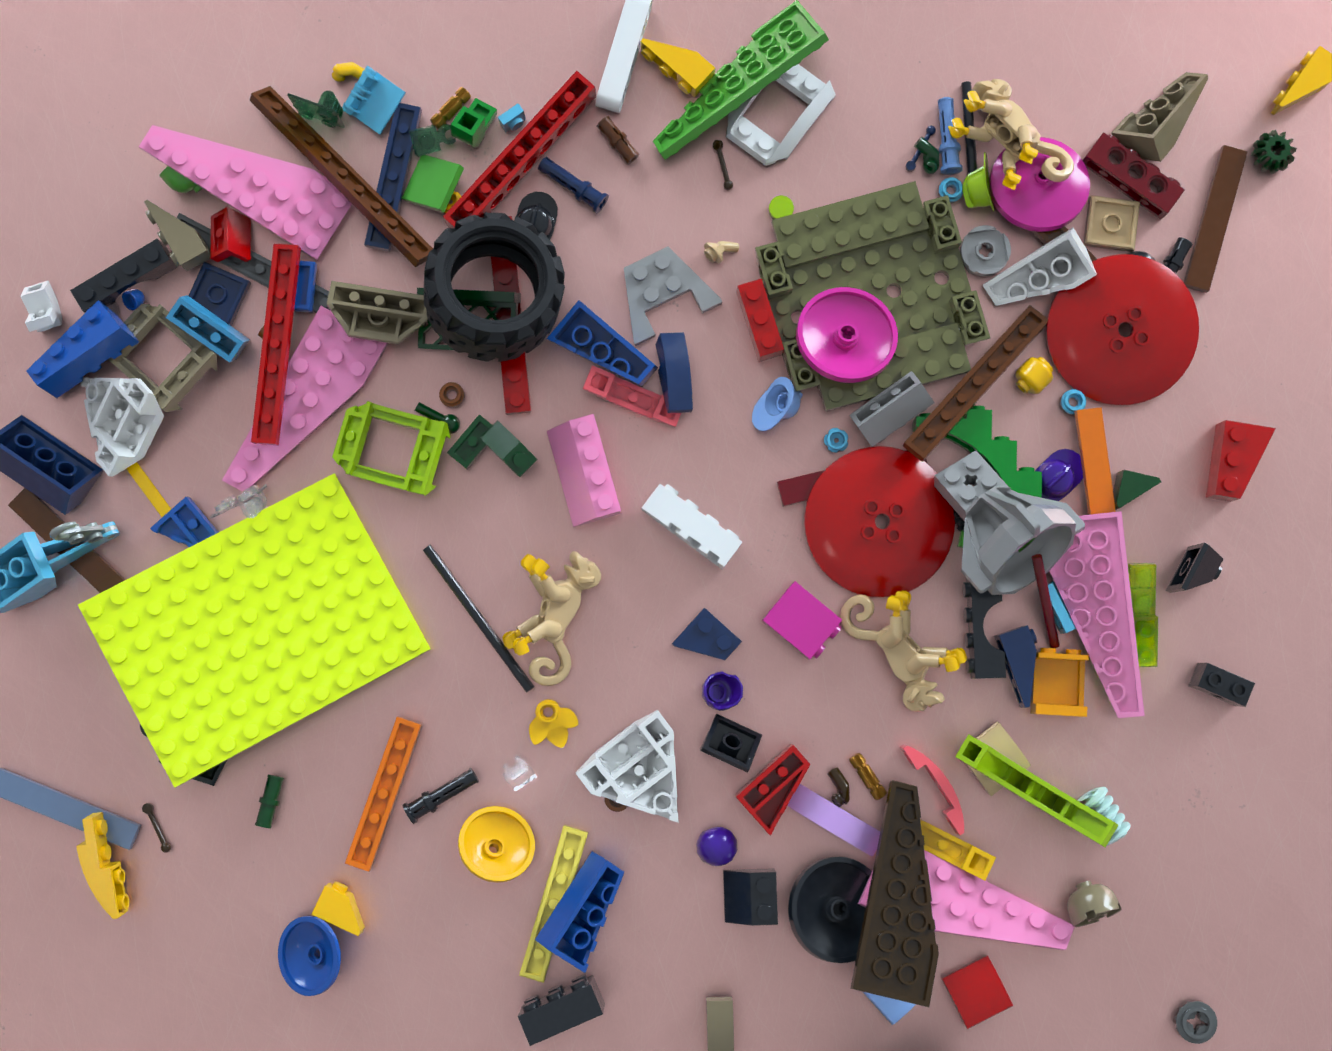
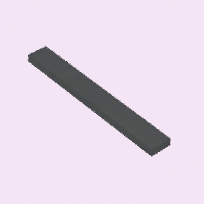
M179 213L177 218L194 228L203 237L210 250L211 229ZM251 251V260L247 262L232 255L219 262L269 288L272 261ZM316 284L313 312L317 313L320 306L330 310L327 306L329 291Z

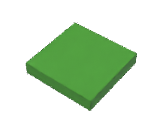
M421 154L402 199L408 203L444 213L464 168L460 164Z

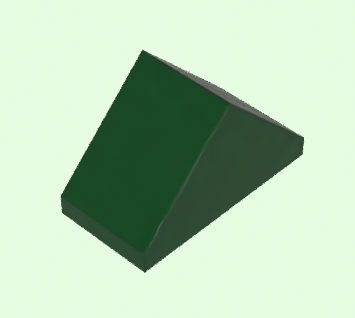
M1128 470L1117 472L1113 489L1115 509L1123 507L1161 483V480L1158 477Z

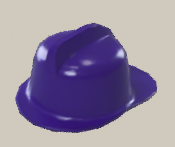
M1069 449L1057 450L1035 470L1042 472V498L1060 501L1066 497L1083 479L1081 456L1074 450Z

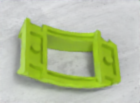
M367 401L366 404L359 407L353 406L346 409L332 458L338 465H341L346 472L345 474L426 496L436 487L432 485L445 438H450L448 424L444 421L432 420ZM372 418L419 431L406 477L359 465Z

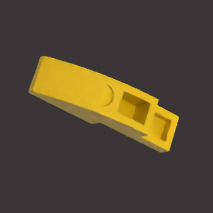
M103 812L92 813L82 819L85 841L76 846L83 874L95 898L112 919H118L128 911L129 897L125 894L124 888L125 871L121 869L120 861L110 862L112 851L107 843L108 825L103 817Z

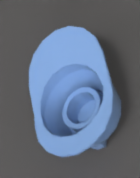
M787 377L775 379L754 406L752 422L759 431L770 430L781 419H789L798 412L800 399L803 394L801 391H795L790 379Z

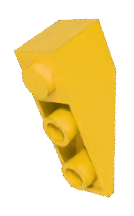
M644 38L640 41L642 56L649 62L654 61L659 66L661 73L669 79L672 77L678 82L677 85L680 90L687 95L690 93L693 97H696L704 85L715 75V67L696 51Z
M1319 46L1315 51H1308L1299 63L1302 65L1299 72L1295 70L1287 80L1286 84L1289 86L1286 91L1281 90L1274 99L1275 107L1271 111L1272 115L1323 90L1332 81V53Z

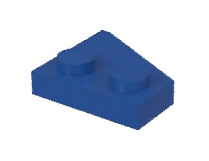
M185 497L150 528L153 532L165 535L171 540L183 543L188 547L219 533L190 497Z

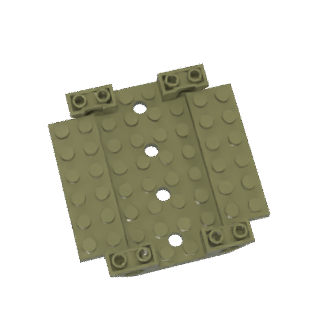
M916 181L772 220L771 223L777 242L755 247L760 279L762 278L784 347L782 356L786 370L796 392L817 386L821 393L825 411H830L873 399L911 371L920 380L922 385L965 374L971 370L964 344L969 345L990 339V334L977 291H971L959 251L962 240L948 195L924 201L922 205ZM944 273L947 276V283L944 285L936 283L934 279L935 274ZM889 286L898 287L900 296L896 298L890 297L887 294V288ZM838 287L860 289L878 298L893 315L898 330L897 348L887 367L875 377L856 383L834 381L817 373L802 357L796 340L797 324L791 319L792 313L802 312L805 305L814 296L828 289Z

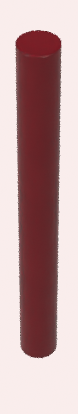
M1035 554L1031 558L1050 648H1058L1060 643L1041 554Z

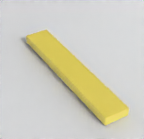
M567 825L563 826L519 976L542 983L545 981L553 953L535 939L576 876L588 836L587 831Z

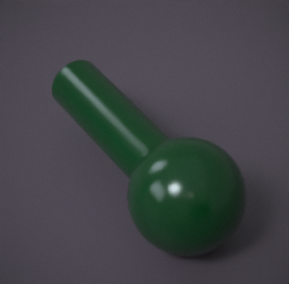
M418 402L414 410L429 419L446 422L450 434L457 432L460 427L458 417L453 414L443 415Z

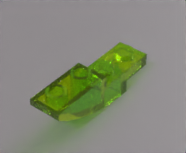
M1128 563L1139 667H1157L1156 564Z

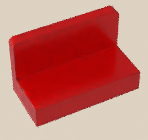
M227 206L211 216L210 259L219 263L232 255L247 262L251 260V219Z

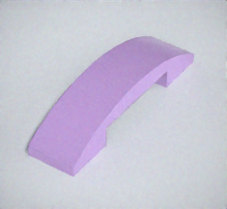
M799 784L787 805L788 807L873 857L878 847L880 831L802 784Z

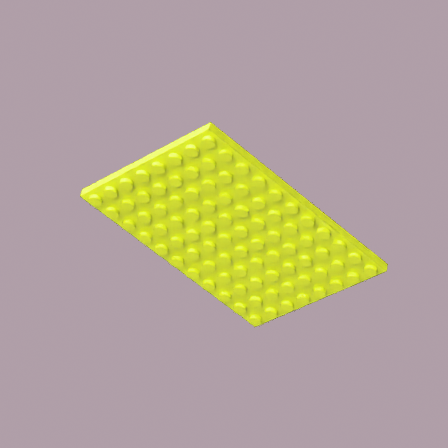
M335 473L78 604L174 788L431 650Z

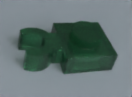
M444 124L438 131H436L435 125L409 131L415 155L419 157L440 151V143L442 142L445 144L455 143L456 138L445 137L446 131L451 130V125Z

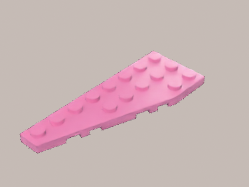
M320 306L288 363L279 446L252 443L251 428L222 481L244 493L249 491L277 463L282 461L297 445L299 446L338 408H341L348 399L364 387L388 343L348 337L333 313Z
M1122 511L1082 515L1079 517L1085 523V529L1074 536L1073 545L1049 572L1117 717L1145 716Z

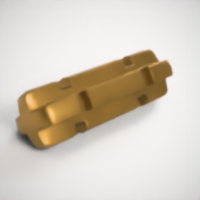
M460 87L455 92V97L451 96L439 109L440 112L432 116L430 121L433 126L439 130L447 124L446 120L449 121L462 108V103L465 104L471 98L470 93L465 88Z
M857 753L849 759L850 763L855 769L857 768L858 771L856 772L867 789L871 790L870 793L875 800L883 798L887 792L882 785H879L880 781L869 764L866 765L863 755Z

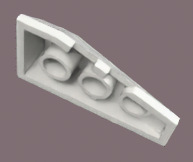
M1071 228L984 283L983 287L995 306L1034 296L1073 289L1096 276L1097 273L1086 247L1075 229Z

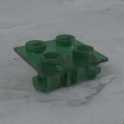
M332 91L323 92L318 103L290 93L287 94L293 103V107L296 108L301 117L308 120L313 118L322 120V124L331 128L336 126L345 127L341 120L343 108Z

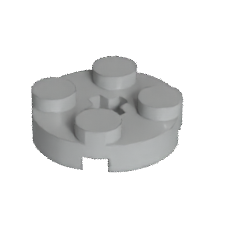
M983 225L975 227L964 237L960 246V254L963 264L970 274L992 276L1004 268L1011 255V245L1004 233L1002 234L1000 231L995 230L996 228L993 226ZM982 245H986L987 249H991L992 252L988 254V257H984L983 254L979 253Z

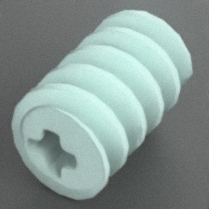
M1103 786L1088 791L1077 801L1085 800L1086 803L1084 805L1118 824L1117 829L1107 844L1108 846L1123 838L1131 825L1127 821L1123 822L1125 815L1117 813L1119 806L1112 804L1113 797L1106 795L1108 789Z

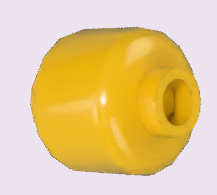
M1031 357L1016 370L1015 376L1018 380L1016 385L1025 394L1028 392L1039 394L1053 380V368L1044 358Z

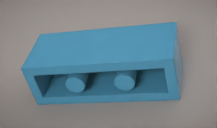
M188 295L179 297L166 316L169 321L229 363L237 360L250 341L245 335Z

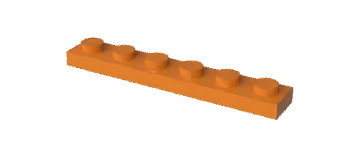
M399 716L396 717L345 864L368 872L371 871L422 724Z

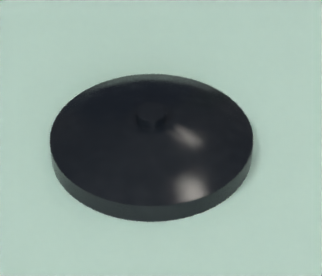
M846 857L824 858L804 869L792 887L788 903V915L792 931L801 946L820 960L832 963L856 961L866 909L859 905L858 902L872 872L864 864Z

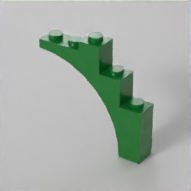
M973 406L944 439L952 441L970 453L976 450L1011 490L1042 498V472L1034 471L1032 467H1021L1017 471V441L1009 440L1010 438L1006 436H997L992 440V410H985L984 406ZM922 413L919 414V416H916L912 422V432H914L931 413Z

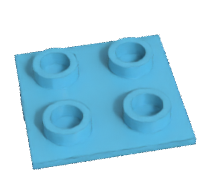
M366 66L346 102L343 103L342 108L344 112L353 115L381 135L406 92L371 67Z

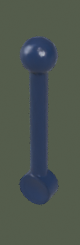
M934 126L927 127L924 139L928 141L930 136L935 134L936 129ZM919 150L916 151L912 160L907 162V171H914L915 163L921 154Z

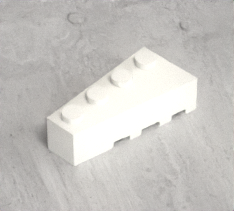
M659 484L643 505L642 511L723 570L742 544V541L731 530H725L719 526V522L709 514L705 516L699 512V507L689 499L684 501L678 497L679 492L668 484L665 487Z

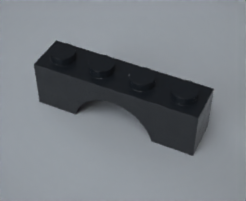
M155 239L70 291L84 313L98 300L110 308L114 306L117 297L131 286L146 280L159 279L177 268V266L172 261L168 248L160 240Z
M966 578V582H963V597H967V608H964V621L968 623L969 633H965V646L969 648L970 658H967L966 661L967 674H971V679L1006 678L1005 652L996 649L989 643L983 629L984 618L992 606L1002 601V595H991L988 590L984 593H979Z

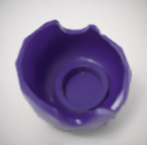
M717 672L708 676L703 683L702 697L709 707L725 711L738 705L743 697V685L736 675Z
M714 827L703 831L696 843L697 854L703 862L711 866L728 864L733 860L738 850L737 839L730 830L723 827Z

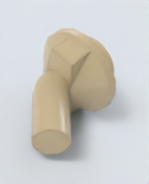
M726 241L718 243L706 242L704 244V255L713 263H721L723 261V252L737 253L739 244Z

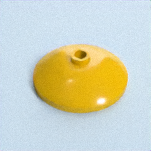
M491 806L474 812L465 821L458 837V851L462 862L472 874L488 882L500 883L517 878L528 868L534 856L535 840L529 824L522 816L505 807ZM489 847H495L497 853L490 852Z

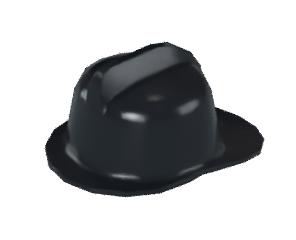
M532 192L522 199L516 216L532 223L539 234L543 232L550 240L557 219L558 207L555 200L549 194Z

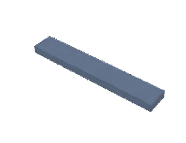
M0 768V798L81 831H84L82 819L92 813L103 812V817L108 825L107 841L128 850L132 849L141 828L140 824Z

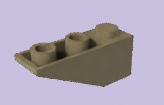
M149 200L144 201L148 208L145 213L153 225H158L160 231L157 234L165 246H170L172 252L169 255L177 267L182 266L186 271H189L210 259V250L207 244L194 228Z

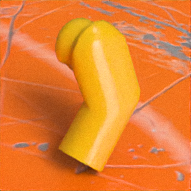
M354 62L336 64L332 68V78L338 82L344 81L345 76H353L359 80L362 71L365 69Z

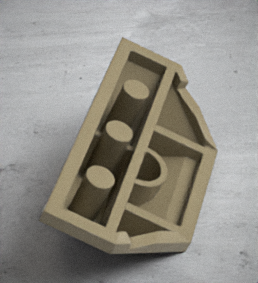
M331 281L327 306L348 337L399 345L428 322L427 309L424 306V295Z

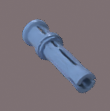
M944 97L938 100L942 143L939 147V153L942 154L943 165L940 171L944 175L957 174L963 171L959 161L961 145L957 142V139L951 136L948 126L954 127L952 119L955 118L954 100L951 97Z

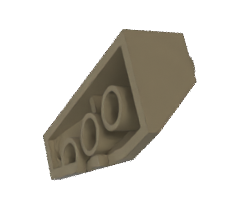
M1184 73L1163 89L1164 94L1155 100L1149 99L1143 103L1145 108L1136 114L1133 112L1128 114L1114 129L1112 135L1127 149L1136 151L1141 159L1161 162L1174 147L1208 80V74Z

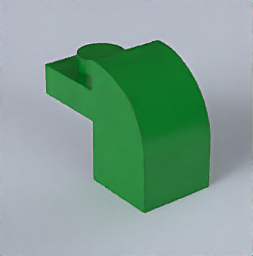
M475 98L469 108L465 106L461 108L451 123V136L476 148L484 140L486 130L497 115V109Z

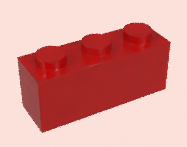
M762 278L738 285L736 293L758 362L781 356L784 352V347Z

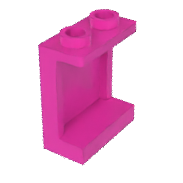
M796 581L790 585L762 619L765 625L771 627L808 660L812 657L817 659L826 648L823 645L828 637L833 639L842 628L839 626L842 619Z

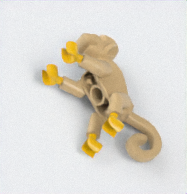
M1000 79L976 82L973 89L967 93L969 100L964 99L963 101L969 112L981 110L989 113L982 128L970 125L964 127L960 118L952 119L954 127L948 126L951 136L956 139L965 135L966 138L981 142H989L995 138L1006 148L1002 154L1003 172L1005 174L1002 185L1012 190H1015L1016 184H1019L1021 181V176L1015 174V163L1022 160L1032 164L1033 158H1036L1038 153L1051 156L1041 166V171L1047 179L1053 182H1062L1068 179L1074 169L1071 156L1057 145L1040 141L1039 132L1030 123L1022 108L1009 100L1012 93L1009 83ZM1059 163L1063 166L1062 170L1055 169Z
M575 551L569 557L572 567L564 565V570L567 574V579L554 581L551 575H546L545 572L550 566L540 558L536 559L534 556L527 554L521 560V566L530 573V580L539 595L543 597L539 615L532 616L517 626L516 631L506 632L502 637L504 646L508 649L514 648V652L519 656L529 652L528 643L530 642L534 644L544 638L553 644L560 659V666L555 674L543 676L539 672L543 666L549 670L555 668V663L547 657H537L529 665V675L532 680L544 686L559 684L569 674L571 658L562 641L565 629L580 607L582 590L597 586L601 580V572L596 564L588 561V558H583Z
M897 591L895 596L891 595L888 597L886 609L894 612L893 615H890V625L882 628L880 631L861 629L852 623L850 615L854 606L860 604L864 607V611L856 615L858 622L869 619L875 610L874 603L868 596L862 594L853 596L842 607L840 613L841 625L845 632L856 639L877 641L876 643L884 650L895 676L907 685L903 695L905 707L910 711L918 712L924 711L927 707L931 708L935 704L942 703L945 700L944 695L941 692L932 691L938 684L926 681L924 677L929 667L939 668L941 664H945L946 672L958 670L960 664L967 661L965 650L963 648H956L950 651L947 648L939 647L921 648L909 636L911 631V610L908 609L912 596L907 591Z

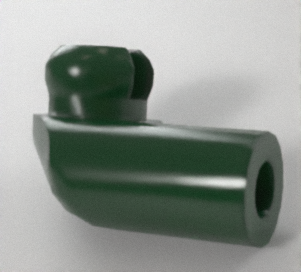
M920 137L914 147L923 154L924 171L928 174H934L940 164L939 151L923 137Z

